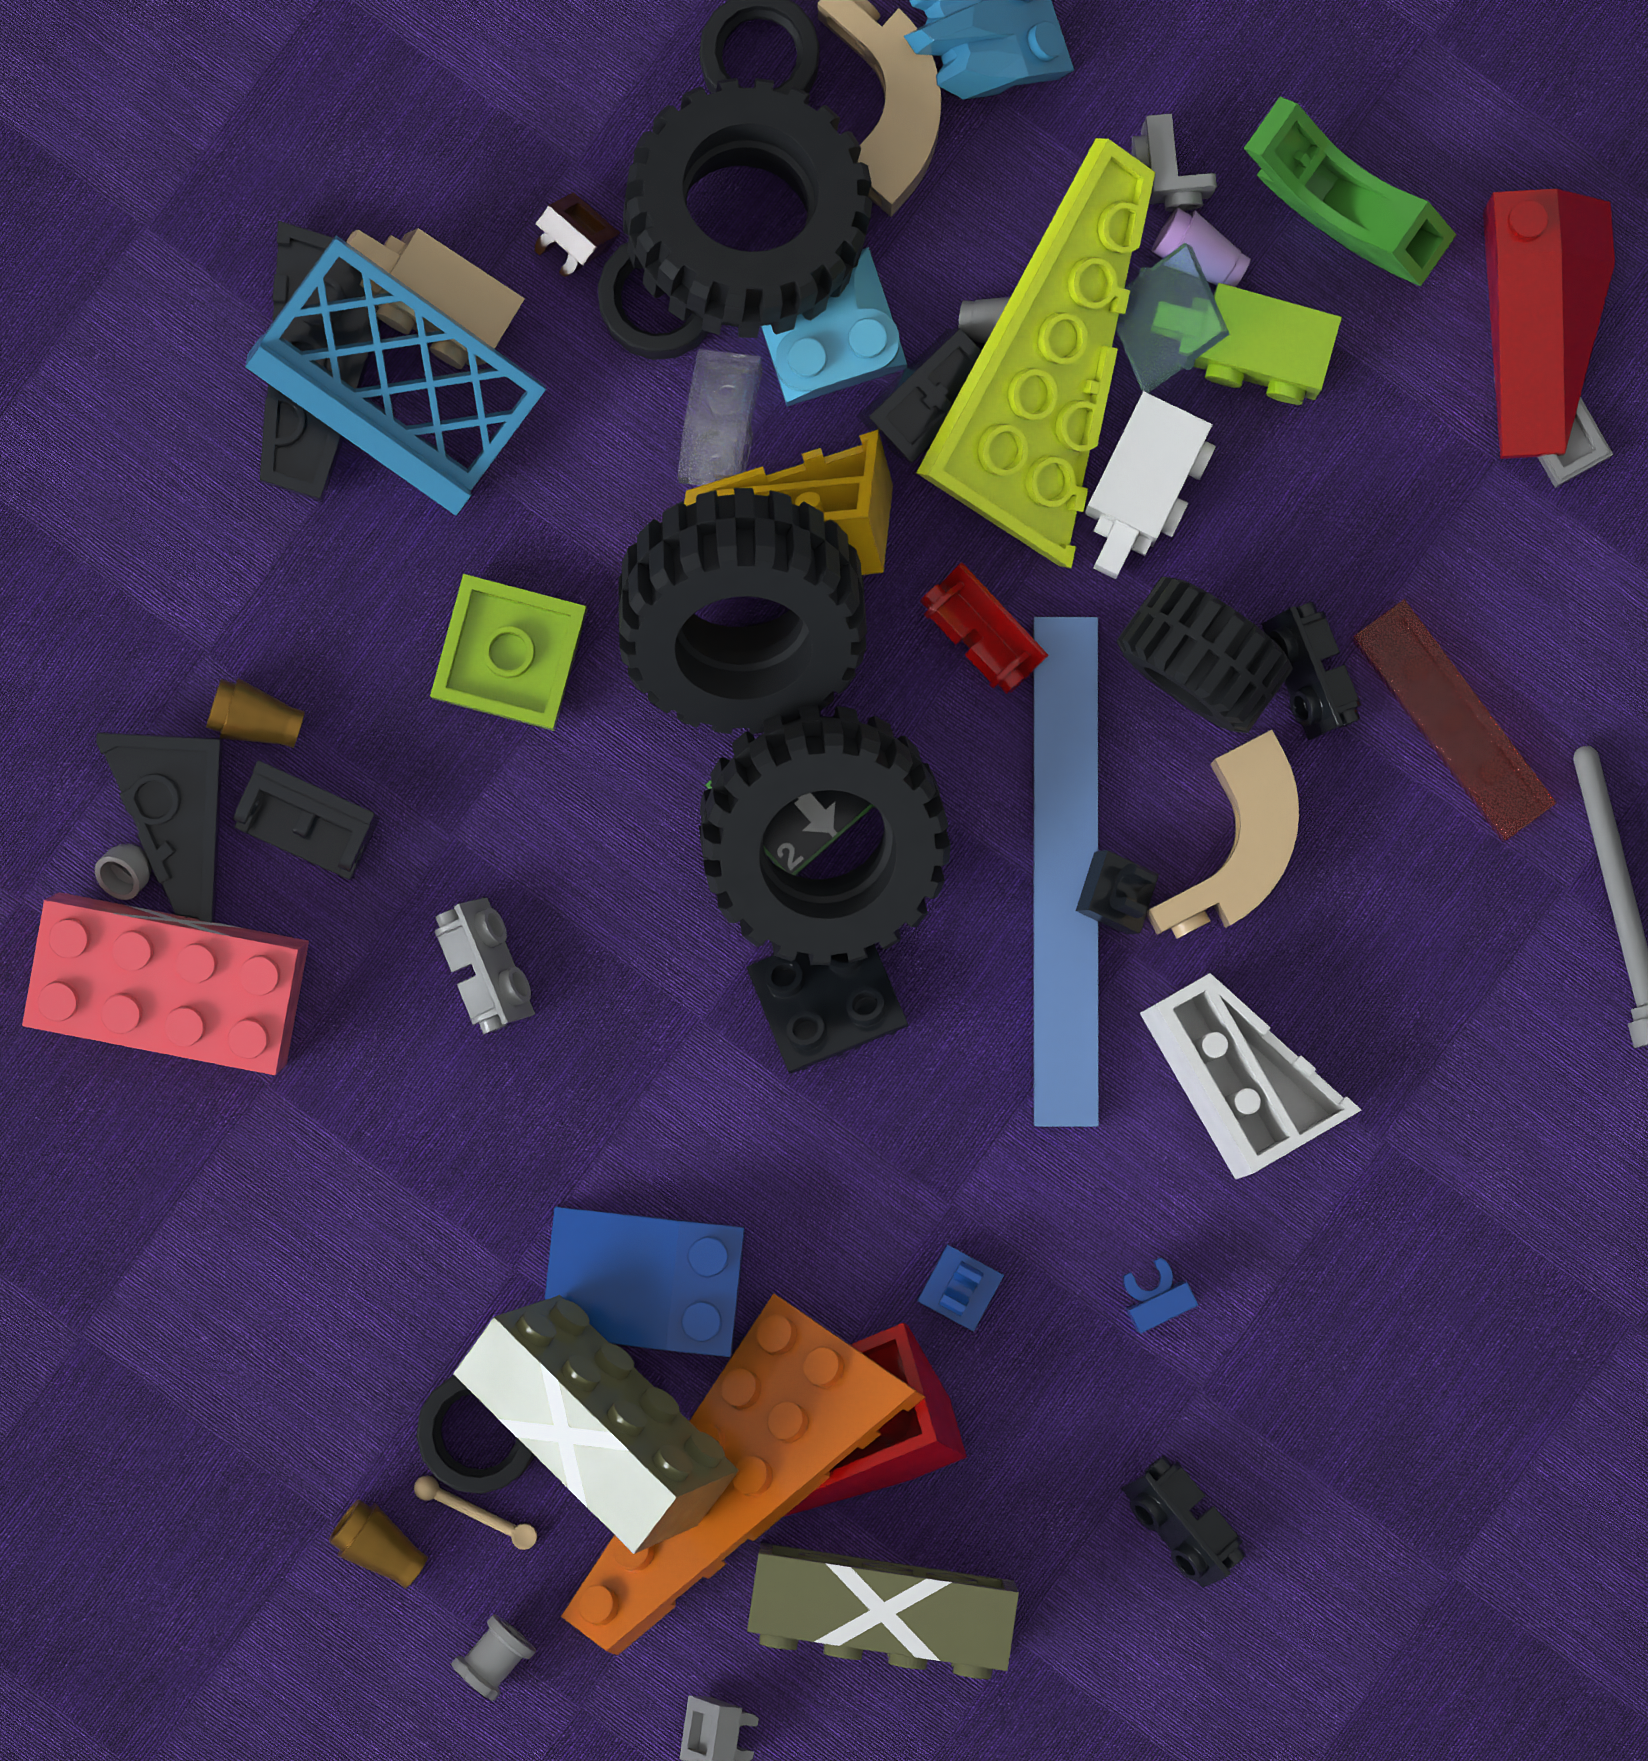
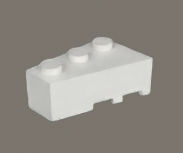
M1211 973L1140 1013L1235 1180L1259 1171L1361 1111L1347 1096L1343 1098L1315 1072L1316 1068L1303 1056H1297L1269 1031L1271 1027Z

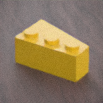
M879 430L859 435L860 446L824 457L821 448L802 453L803 464L769 475L765 474L762 466L686 490L684 499L686 506L696 503V496L698 494L716 490L718 496L734 494V488H753L754 495L768 496L770 490L787 494L791 497L792 504L800 506L804 501L824 513V523L830 519L837 523L848 535V544L856 549L859 556L862 575L884 572L893 483Z

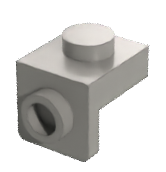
M1172 114L1146 116L1141 128V135L1132 136V156L1155 172L1149 204L1164 203L1165 210L1174 212L1176 208L1188 211L1202 207V199L1211 198L1217 187L1216 174L1178 176Z

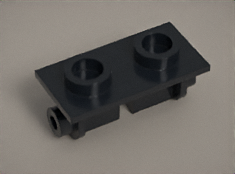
M1310 602L1297 608L1296 606L1291 607L1262 623L1264 632L1281 647L1293 667V670L1285 680V684L1290 694L1292 713L1295 719L1303 726L1308 741L1335 728L1339 729L1361 720L1357 708L1362 706L1360 699H1358L1346 666L1342 665L1325 672L1321 660L1340 653L1324 611L1317 612L1314 602Z
M1162 1455L1144 1470L1146 1472L1145 1475L1125 1484L1121 1488L1130 1499V1508L1137 1520L1149 1530L1158 1533L1171 1549V1558L1178 1570L1190 1580L1197 1581L1202 1588L1228 1577L1231 1574L1229 1570L1246 1556L1239 1546L1243 1540L1214 1506L1208 1508L1197 1519L1189 1511L1205 1495L1178 1461L1171 1463L1165 1455Z

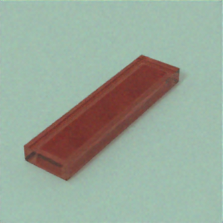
M1405 599L1351 638L1502 842L1508 840L1557 803Z

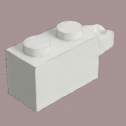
M1143 391L1085 511V515L1098 521L1094 532L1107 538L1093 569L1116 579L1130 549L1145 556L1149 547L1154 546L1160 532L1170 537L1173 536L1188 505V502L1177 498L1188 475L1200 480L1216 447L1205 441L1213 424Z

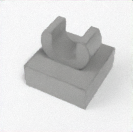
M689 1695L679 1759L682 1761H751L754 1752L737 1746L739 1728L743 1725L758 1726L759 1718L742 1711L741 1707L713 1697Z

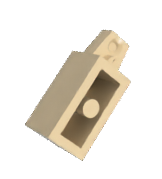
M419 228L406 233L401 241L391 235L384 245L360 230L352 232L346 241L494 349L525 299ZM362 280L361 283H360V286H362V287L364 288V284H363V280ZM371 280L373 295L389 293ZM402 301L377 305L380 307L376 313L377 317L390 327L404 334H409L412 329L418 332L415 311ZM423 317L426 332L441 330ZM455 339L433 342L429 348L435 356L455 368L462 369L465 363L470 366L467 348ZM476 355L477 366L486 363Z

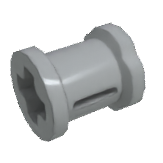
M493 1614L487 1621L488 1631L465 1657L457 1656L451 1663L453 1669L470 1686L491 1701H494L501 1692L498 1686L522 1658L530 1660L536 1653L534 1646L520 1632L496 1614Z

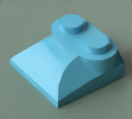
M869 247L862 249L858 265L853 268L849 284L839 297L829 296L824 312L811 321L805 319L801 313L797 315L793 330L777 335L773 332L771 325L761 326L787 407L907 368V362L899 340V332L892 319Z

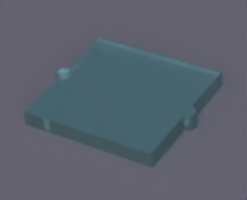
M1187 243L1182 244L1153 267H1142L1139 272L1140 276L1124 288L1130 290L1126 313L1119 314L1116 330L1140 388L1147 393L1181 369H1192L1196 358L1230 335L1193 247Z

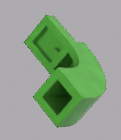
M1281 96L1278 98L1244 147V150L1261 167L1257 176L1294 211L1350 251L1416 285L1421 286L1457 235L1428 201L1387 184L1357 165L1325 136L1298 103Z

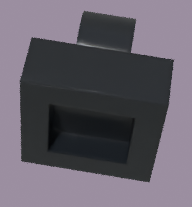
M1111 851L1094 852L1076 911L1126 935L1140 934L1159 874Z

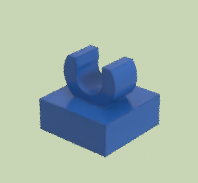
M947 1244L917 1301L974 1332L1004 1275Z
M1161 1257L1153 1260L1154 1266L1159 1273V1282L1151 1290H1142L1137 1285L1136 1279L1131 1272L1123 1274L1125 1290L1131 1297L1139 1300V1302L1125 1309L1136 1331L1140 1334L1198 1306L1186 1281L1182 1280L1172 1285L1173 1273L1171 1267Z

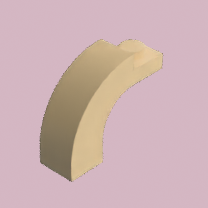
M820 0L818 2V19L871 66L883 88L885 96L883 113L874 130L860 144L861 151L858 163L862 162L868 165L872 184L868 197L892 217L917 188L933 158L941 116V90L937 86L936 75L938 72L932 55L915 54L904 38V35L916 30L917 27L900 8L881 26L876 22L881 16L868 0Z
M1273 730L1216 758L1210 764L1233 809L1235 818L1233 846L1225 863L1212 877L1147 911L1146 915L1157 935L1170 928L1176 939L1210 922L1205 910L1214 906L1224 927L1227 928L1254 910L1270 894L1283 875L1294 850L1297 837L1299 800L1291 766Z

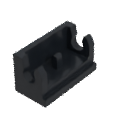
M961 328L947 329L857 417L868 429L872 431L879 430V434L889 444L888 449L899 458H905L909 463H913L932 444L981 350Z
M258 760L233 820L237 821L234 828L352 881L381 817Z

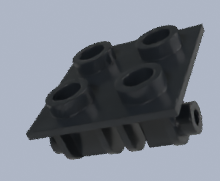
M875 944L866 947L868 958L850 963L847 953L831 955L830 965H811L809 954L797 952L796 958L793 961L773 955L746 966L789 1074L799 1070L803 1072L811 1065L836 1055L840 1057L844 1055L843 1052L853 1048L857 1050L863 1044L888 1034L894 1035L897 1033L896 1031L908 1027L907 1020Z

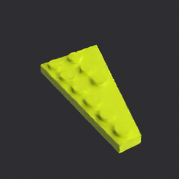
M1096 138L916 472L1056 565L1065 568H1072L1076 546H1072L1070 543L1077 511L1084 512L1088 488L1082 486L1091 449L1098 446L1118 351V348L1112 347L1119 314L1126 313L1130 290L1124 289L1132 252L1140 247L1155 172L1110 139Z

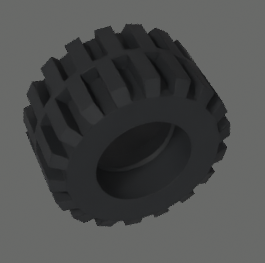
M1160 578L1116 640L1127 661L1153 684L1206 720L1234 732L1249 733L1293 670L1285 652L1265 632L1218 598L1181 579Z

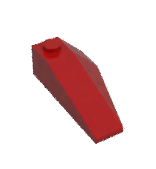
M1561 189L1493 192L1483 210L1500 459L1541 457L1551 454L1564 456L1615 266L1611 202Z
M898 1324L850 1345L917 1390L925 1398L911 1410L906 1411L902 1409L878 1429L881 1433L879 1437L863 1450L859 1447L853 1450L830 1470L829 1479L783 1517L907 1482L967 1458L951 1400L907 1324Z

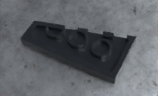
M278 221L276 274H274L272 300L274 302L273 322L334 238ZM338 257L324 276L328 302L365 296V290L360 286L363 280L362 273L340 257ZM316 287L304 305L320 303L318 287ZM375 305L376 313L380 308L377 305ZM367 306L330 312L336 346L373 341ZM322 313L295 317L281 336L301 351L328 347ZM377 317L378 326H379V330H380V327H381V324H382V320H380V319ZM372 351L338 356L341 379L354 389L361 388ZM330 358L315 360L332 372ZM268 384L267 398H265L260 481L263 484L323 502L344 437Z

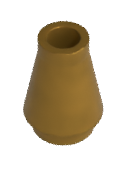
M240 678L237 679L236 683L221 679L206 728L221 732L220 739L274 743L294 748L305 711L288 706Z
M359 1499L347 1510L329 1538V1542L340 1549L338 1557L392 1579L404 1588H407L415 1580L428 1559V1556L412 1544L376 1503L369 1507Z

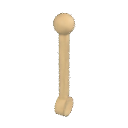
M422 1476L415 1482L414 1493L420 1500L430 1501L435 1499L510 1536L514 1546L518 1549L526 1550L533 1547L536 1543L537 1531L531 1524L521 1523L515 1525L440 1488L437 1480L432 1476Z

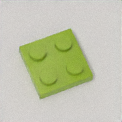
M463 574L430 697L438 701L555 731L588 610L587 607Z

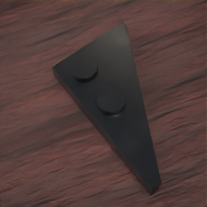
M98 732L96 737L98 748L107 759L121 793L119 795L127 813L132 816L139 831V840L158 882L162 883L175 914L185 916L184 918L190 917L199 919V921L215 922L223 739Z

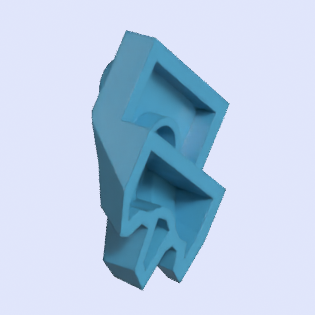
M909 0L912 7L925 12L927 21L922 27L904 35V38L915 54L941 56L943 66L936 75L937 86L963 100L998 95L1014 85L1059 80L1074 71L1051 0Z

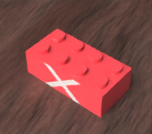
M59 892L45 899L43 903L22 1026L276 1075L287 1065L309 941L221 923L199 921V919L184 918L185 916Z

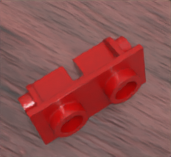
M962 562L940 585H935L920 600L927 609L924 613L927 619L931 618L955 645L962 640L970 648L965 653V656L990 681L989 686L992 689L999 686L1006 695L1009 692H1013L1049 656Z

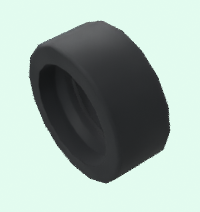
M727 0L713 11L702 31L699 53L705 83L711 93L716 92L717 81L731 79L725 70L722 60L723 46L729 34L743 22L754 19L772 20L781 25L794 39L797 59L793 72L788 80L773 89V91L788 95L790 89L795 87L806 93L810 92L817 79L820 56L819 42L813 22L798 4L791 0Z
M628 242L621 245L605 263L598 283L600 313L612 338L630 353L651 360L677 358L696 348L709 333L708 331L701 330L703 318L692 314L681 327L669 333L657 334L641 330L628 320L622 308L621 291L625 279L635 268H633L627 252Z
M453 1375L430 1393L419 1412L416 1438L422 1460L438 1480L457 1491L483 1494L505 1488L527 1470L535 1455L516 1437V1443L509 1456L496 1466L475 1469L467 1468L455 1461L444 1447L441 1436L443 1417L450 1405L462 1396L473 1393Z

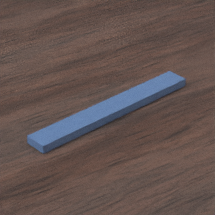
M1034 617L1033 639L1049 655L1033 671L1034 1127H1098V921L1076 911L1094 852L1098 851V617Z

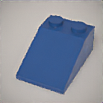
M555 1207L545 1300L561 1295L565 1300L577 1304L587 1314L589 1324L612 1344L731 1357L745 1226Z

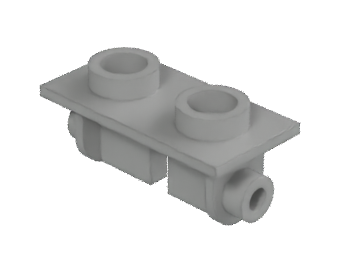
M487 897L457 904L454 906V909L435 917L439 928L434 932L451 972L472 965L476 976L457 984L473 1026L479 1024L483 1035L507 1026V1023L535 1015L530 1003L531 989L524 973L514 964L505 942L507 938L505 924L498 912L491 908Z

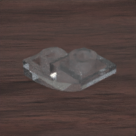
M698 349L681 442L678 467L679 483L702 486L746 471L753 440L751 419L763 372L760 356Z

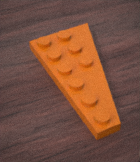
M773 1293L689 1421L700 1432L710 1435L719 1442L724 1449L725 1457L739 1472L698 1526L635 1554L614 1535L561 1617L605 1651L618 1656L676 1607V1599L702 1577L711 1578L727 1564L724 1559L747 1539L755 1541L829 1479L830 1470L857 1447L862 1450L881 1435L878 1429L902 1409L906 1411L911 1410L925 1396L798 1308Z

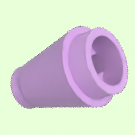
M1176 208L1170 215L1152 248L1153 253L1163 258V266L1215 285L1222 283L1236 287L1245 274L1251 258L1242 254L1235 245L1197 211L1194 210L1188 214L1180 208Z

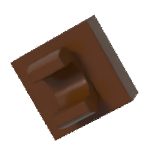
M572 192L548 205L535 223L545 233L537 239L534 251L540 256L548 252L555 243L559 244L568 253L567 261L559 271L562 276L566 277L582 268L586 263L606 253L620 235V232L578 195Z

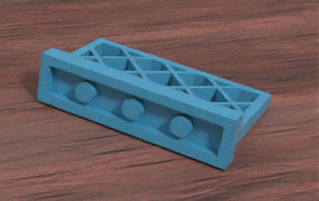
M337 235L266 333L259 337L249 351L245 367L455 516L471 497L473 487L546 390V385ZM338 257L362 273L365 296L328 302L324 276ZM371 280L389 293L373 295ZM316 287H318L320 303L304 305ZM402 301L415 311L418 334L387 339L380 338L375 305ZM367 306L373 341L336 346L330 312ZM322 313L328 347L301 351L281 336L295 317ZM423 317L441 330L426 332ZM455 339L467 348L471 371L433 377L428 343ZM420 344L426 378L388 384L383 350ZM375 351L381 385L354 389L341 379L338 356ZM476 355L494 368L478 370ZM330 358L332 372L315 360ZM508 377L526 390L512 410L485 414L480 380ZM473 382L478 415L440 421L435 387ZM428 389L433 422L406 426L394 417L390 394ZM382 395L385 410L368 399V397ZM502 422L489 440L487 424ZM480 426L483 449L468 469L446 454L442 431ZM435 432L437 447L420 435Z

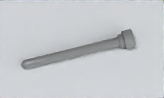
M1582 746L1575 751L1573 760L1637 1007L1631 1009L1634 1022L1628 1023L1633 1047L1639 1048L1648 1046V945L1598 752L1593 747Z

